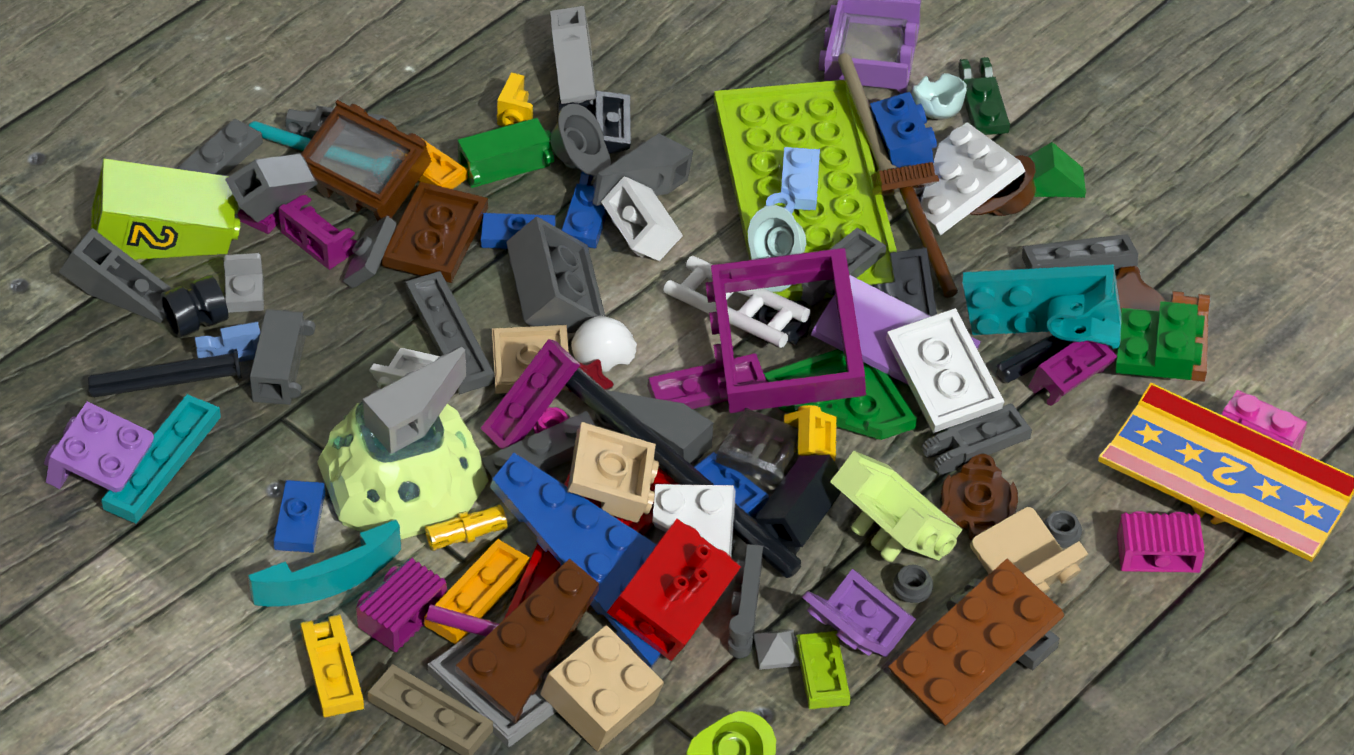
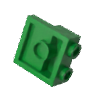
M1160 301L1159 311L1122 308L1121 340L1117 352L1116 373L1191 380L1193 365L1201 366L1203 343H1195L1196 337L1203 338L1205 321L1204 315H1197L1198 305Z

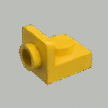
M511 72L497 100V125L505 127L533 119V105L528 103L529 93L524 90V75Z
M814 405L800 406L798 411L784 415L785 424L798 428V455H830L833 461H836V416L824 413L820 407Z

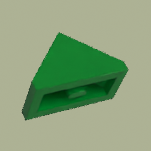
M1053 142L1028 156L1035 163L1036 172L1033 181L1036 193L1034 197L1085 198L1086 188L1083 167Z

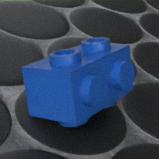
M910 92L870 103L871 111L891 164L900 168L922 163H934L932 148L937 147L932 127H925L924 124H927L924 108L921 103L915 104Z

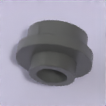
M1055 511L1044 521V524L1061 548L1070 547L1081 538V524L1076 515L1069 511Z
M908 565L896 574L893 581V589L895 594L903 601L919 603L928 599L932 594L933 580L925 568L919 565Z

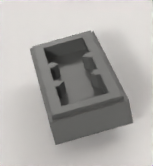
M385 216L367 228L363 236L352 249L354 257L343 279V282L351 288H356L376 274L396 228V222L389 216Z

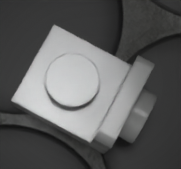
M259 253L225 255V301L228 313L264 311V278L261 255Z

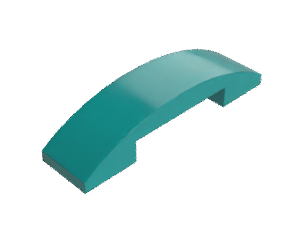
M393 520L361 532V547L295 572H291L285 561L248 575L253 604L255 606L267 607L305 604L340 594L363 583L382 570L400 552L401 538L398 521Z

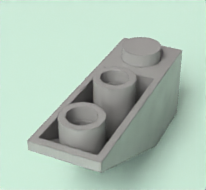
M579 6L550 11L561 104L581 103L586 100L596 99L591 39L585 7Z
M460 347L449 354L441 355L432 363L407 373L396 382L382 389H377L369 396L363 398L365 425L390 454L426 435L466 377L465 349Z

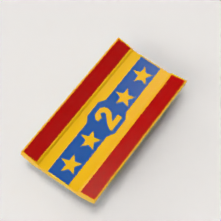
M1153 383L1149 384L1136 408L1098 459L1099 462L1191 505L1200 518L1203 517L1205 512L1213 515L1211 523L1214 525L1222 522L1230 523L1310 562L1319 553L1354 496L1353 475Z

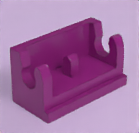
M301 195L287 205H281L279 207L281 233L327 269H332L354 254L352 249L357 241L350 239L355 234L353 230L346 228L340 232L318 215L312 206H308L300 211L302 206L307 205L311 201V198L307 195Z
M1088 340L1073 342L1040 364L1028 387L1034 394L1045 387L1050 394V398L1047 399V405L1052 406L1072 389L1096 373L1099 374L1106 370L1117 359V356L1106 344Z

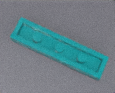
M187 394L154 434L151 447L123 490L120 492L109 490L101 499L103 510L137 524L221 418L220 407Z

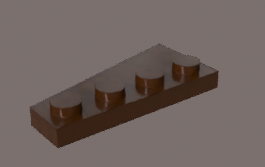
M569 558L456 664V673L516 724L523 713V707L530 696L534 695L548 667L552 662H555L570 632L575 630L598 593L599 583Z

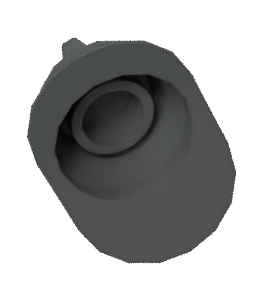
M568 104L563 107L558 115V123L550 135L552 149L567 167L579 168L584 173L596 177L601 169H606L611 165L601 126L587 108L578 104Z

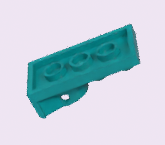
M1114 264L963 272L962 283L972 335L1050 332L1053 336L1066 341L1082 342L1088 340L1111 345L1112 349L1120 346L1122 317ZM1076 330H1086L1081 334L1075 333Z

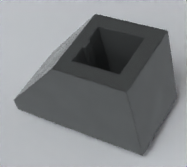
M302 154L255 159L225 179L239 207L257 223L277 211L281 205H286L318 184Z

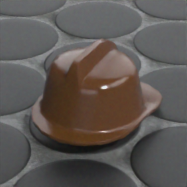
M1024 155L1014 156L1021 161L1026 172L972 211L970 215H984L993 212L999 216L1016 214L1025 209L1031 203L1036 193L1033 181L1036 170L1032 159Z

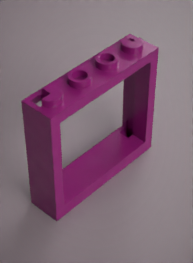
M845 248L711 265L713 282L705 283L708 303H716L717 312H709L712 335L720 334L721 344L713 345L716 367L724 366L725 376L718 377L720 400L728 399L730 413L866 396L865 372ZM833 279L847 372L738 386L726 293Z

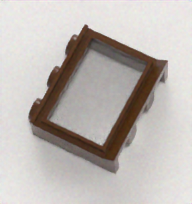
M337 100L335 102L336 107L301 153L318 183L316 187L325 197L329 198L333 192L343 196L347 206L354 212L359 213L362 207L373 211L377 222L385 216L392 218L432 162L426 147L427 144L416 134L409 133L407 135L397 130L386 119L380 118L377 120L369 116L364 109L356 104L349 106Z

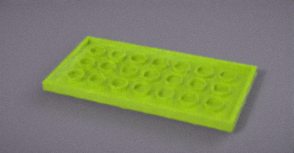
M835 80L714 91V104L749 260H751L748 243L750 221L757 211L766 206V200L770 195L781 193L784 147L820 149L816 210L794 209L792 213L795 221L803 228L806 235L804 253L830 250L853 230L859 228L885 244L886 254L857 277V279L869 285L893 282L889 253L897 252L882 194L873 196L872 193L874 187L871 175L876 173L867 137L846 81ZM783 203L775 204L783 208L786 207V205ZM802 283L792 284L781 292L773 293L794 301H802ZM827 293L824 298H833V296Z

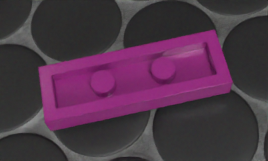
M548 339L481 429L500 449L522 441L580 364L557 341Z
M756 353L734 358L738 386L767 382ZM716 362L648 378L647 386L651 397L655 399L684 403L691 409L728 401V399L720 400L718 377L725 376L724 366L716 367Z

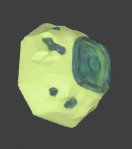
M363 401L357 403L349 414L345 415L343 420L332 429L328 443L318 459V466L337 517L343 525L364 532L397 520L400 525L401 539L426 533L425 526L457 518L458 513L465 511L468 513L489 481L471 432L458 411L446 404L424 437L390 454L366 427Z

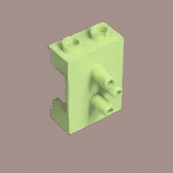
M856 451L852 452L830 481L863 510L851 526V529L856 534L864 536L874 521L881 526L880 530L871 540V544L881 551V556L888 562H893L904 547L939 561L942 556L952 551L957 542L956 538L963 530L889 465Z

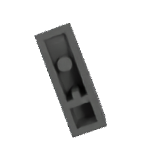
M93 228L72 251L59 273L91 296L158 323H161L166 317L161 303V293L172 288Z

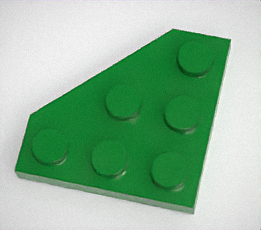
M836 349L766 372L764 376L767 382L844 373L847 372L844 352ZM863 362L866 396L778 407L779 410L792 413L798 411L800 406H818L822 412L836 416V427L879 440L913 430L916 426V417L889 376Z

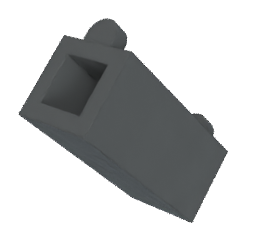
M266 309L250 375L253 402L291 405L292 398H297L301 395L302 386L296 383L306 336L313 335L316 327L314 322L304 320L303 312Z

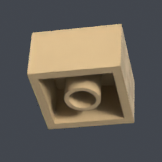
M606 625L548 673L540 695L598 752L655 703L664 681Z

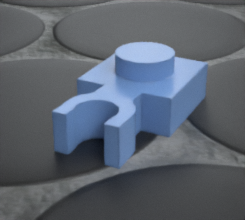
M258 322L221 328V336L195 337L198 359L234 353L233 349H237L239 362L255 358L260 329Z

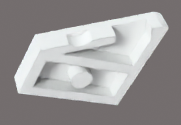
M655 484L653 524L656 528L666 532L678 518L684 524L695 528L701 537L717 549L725 551L731 557L736 492L734 485Z

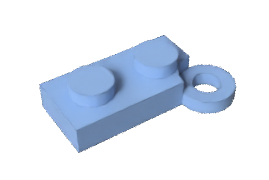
M784 147L781 193L770 195L766 200V206L783 203L786 205L784 208L791 214L794 209L816 210L820 149Z

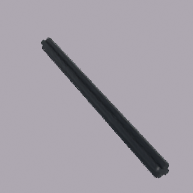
M578 367L565 386L620 434L656 444L654 460L659 462V468L679 485H714ZM735 503L733 532L746 544L763 546L762 557L785 578L793 577L801 568L800 558Z

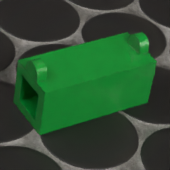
M538 118L458 139V163L468 169V178L466 180L471 188L550 166V163H554L553 149L550 143L551 133L549 130L543 129Z

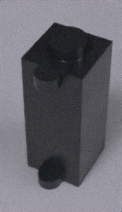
M830 455L800 456L755 518L761 526L795 555L800 550V547L805 545L841 494V491L830 482L839 471Z

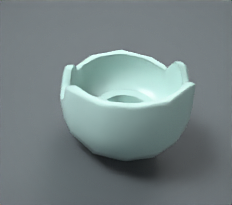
M948 73L942 74L936 82H930L928 77L925 76L918 85L912 87L911 95L916 105L922 104L927 117L931 119H948L955 116L961 110L967 84L959 77Z

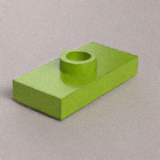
M837 631L797 635L796 645L809 709L850 705V693L839 639L836 635Z

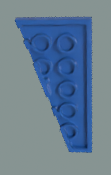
M513 453L492 479L490 488L519 522L527 524L538 537L536 542L545 552L550 551L561 564L560 567L570 558L599 583V591L590 605L598 614L604 615L617 630L616 635L626 645L629 644L641 660L652 669L662 654L609 615L607 611L635 576L657 544L581 495L567 492V486L516 453Z

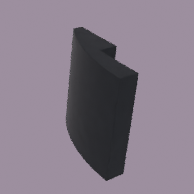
M596 90V99L564 104H561L559 96L557 102V123L558 115L563 107L568 104L581 105L587 108L599 122L609 154L630 149V95Z

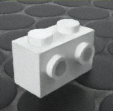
M624 176L601 201L611 216L612 222L626 239L629 248L640 257L646 255L660 261L683 236L653 190Z

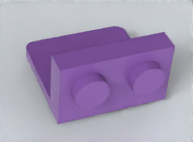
M87 401L77 417L73 416L67 423L63 437L58 445L54 444L50 448L44 461V465L48 466L46 483L60 489L70 473L73 472L113 492H120L151 447L154 435L151 431Z
M854 569L849 572L829 600L809 591H806L802 596L811 605L807 611L825 625H831L838 630L836 635L843 642L855 650L856 648L860 649L868 656L874 651L887 657L916 620Z

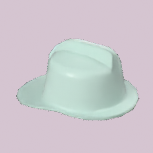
M777 205L765 206L753 216L748 228L751 260L804 253L806 235L803 228L795 221L794 216L786 208ZM791 285L769 287L765 289L771 292H781L790 287Z

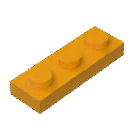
M497 539L435 606L482 619L525 573L530 557ZM427 614L424 616V624L427 628L454 644L458 643L468 634L467 631L426 620Z

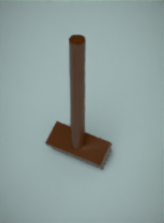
M933 162L880 170L872 174L873 196L900 191L924 248H927L930 264L946 298L955 296L958 293L957 287L914 190L939 182L938 175H935Z

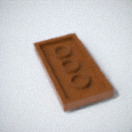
M1005 559L888 667L891 673L946 726L1064 617V613L1058 605L1009 559Z

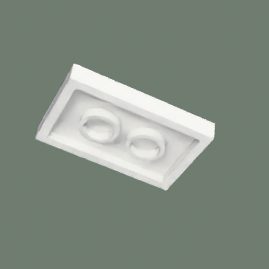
M956 308L887 332L886 341L933 433L1002 409L1004 400Z

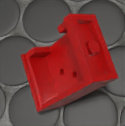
M677 518L607 613L672 661L688 643L741 566L734 562L728 553L717 549L701 537L695 528L684 524Z

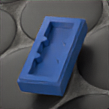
M483 213L481 248L508 249L506 241L536 216L556 226V215Z
M715 452L694 466L714 485H734L736 491L735 503L751 517L759 512L769 500V495Z
M286 480L274 537L275 550L314 553L326 492L325 483Z

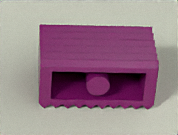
M413 557L409 558L401 567H392L385 575L383 583L374 592L367 591L359 599L356 606L358 628L393 652H398L399 648L403 647L404 643L408 642L410 637H413L415 632H419L420 628L425 625L424 616L428 613L430 604L435 605L447 593L445 579L440 578L438 574H434L431 569L428 570L425 565L422 566L419 561L416 562Z

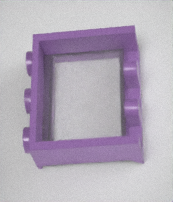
M838 0L837 5H831L829 25H832V28L826 27L824 48H827V50H821L819 58V71H825L824 81L845 80L838 63V57L842 53H848L853 60L862 86L897 89L902 94L907 93L920 29L921 0Z

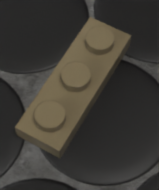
M393 664L368 691L370 703L461 755H473L493 732L492 720Z

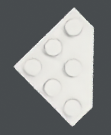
M967 122L953 130L947 138L939 143L933 163L935 175H938L939 182L925 187L920 204L930 227L942 235L1026 171L1020 160Z

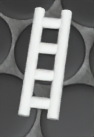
M695 256L689 257L686 268L693 272L682 284L672 280L667 281L664 286V293L708 314L709 312H717L715 302L708 303L706 296L695 291L706 278L712 280L711 265L713 264ZM765 288L738 291V293L749 297V299L738 311L728 307L731 325L780 348L784 347L788 341V335L781 331L790 320L795 318L801 322H806L810 316V309ZM733 292L726 293V300L733 294ZM763 304L779 311L767 325L752 318Z

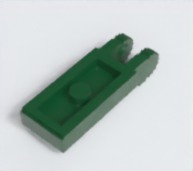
M984 57L979 61L981 78H972L969 61L967 59H960L958 71L960 79L967 84L964 103L971 125L984 135L1009 133L1010 122L996 76L993 77L992 64L989 58Z

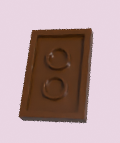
M420 182L382 258L383 266L421 276L440 271L445 281L452 283L483 220V213H486L488 210V198Z

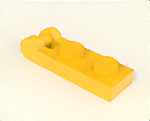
M341 615L329 616L328 621L313 624L312 620L301 622L302 638L306 647L323 717L326 718L364 709V700ZM327 637H332V638L323 639V640H319V641H318V639L327 638Z

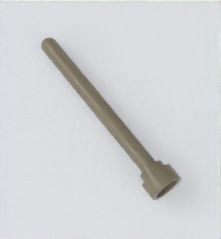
M842 53L838 57V63L870 145L878 171L897 168L891 164L853 60L848 53ZM900 191L882 194V196H893L900 193Z

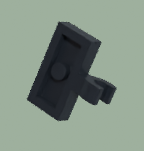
M927 248L889 253L893 282L871 286L930 316L937 315Z

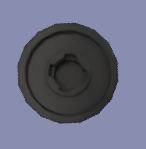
M212 275L192 281L189 289L179 286L161 293V303L166 319L177 338L199 331L200 324L202 323L210 327L229 318L224 295Z

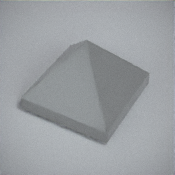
M794 630L754 633L753 638L759 670L800 666Z

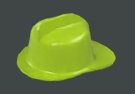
M738 711L726 715L699 732L691 740L686 755H775L776 738L772 727L763 717L753 712Z

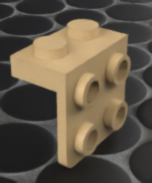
M1031 507L1020 510L980 533L970 543L971 549L988 574L996 569L1005 559H1009L1045 594L1051 589L1049 586L1058 580L1063 584L1081 572L1079 565L1088 555L1080 541L1063 550L1039 515Z

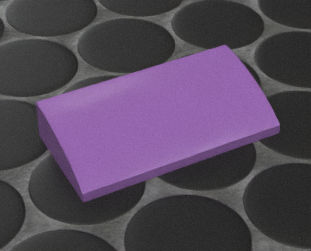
M849 275L863 362L909 385L886 341V335L888 331L931 316ZM834 295L816 323L811 335L844 352L836 297ZM971 337L978 350L981 341Z

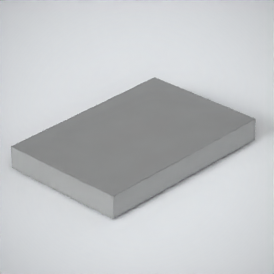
M470 633L428 663V673L460 703L492 720V733L509 748L557 712L540 695L548 673L545 672L541 684L534 695H531L523 707V713L515 724L456 673V664L485 638L484 636Z

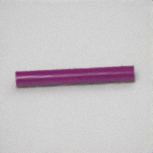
M432 604L429 606L426 617L428 621L484 637L499 625L495 622Z

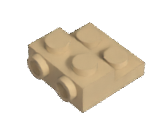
M581 422L576 434L567 492L601 501V509L610 515L638 523L643 513L649 514L655 497V492L650 490V484L654 482L659 467V462L654 460L656 444Z

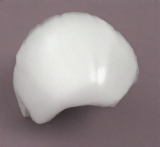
M596 316L585 321L576 331L571 344L572 352L577 362L589 365L596 359H599L602 372L610 371L617 364H630L635 358L637 346L633 335L623 323L606 316Z

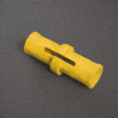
M499 504L470 514L466 511L458 513L457 518L425 526V534L430 549L435 551L454 543L465 541L468 544L475 542L476 537L507 529V518L503 507Z

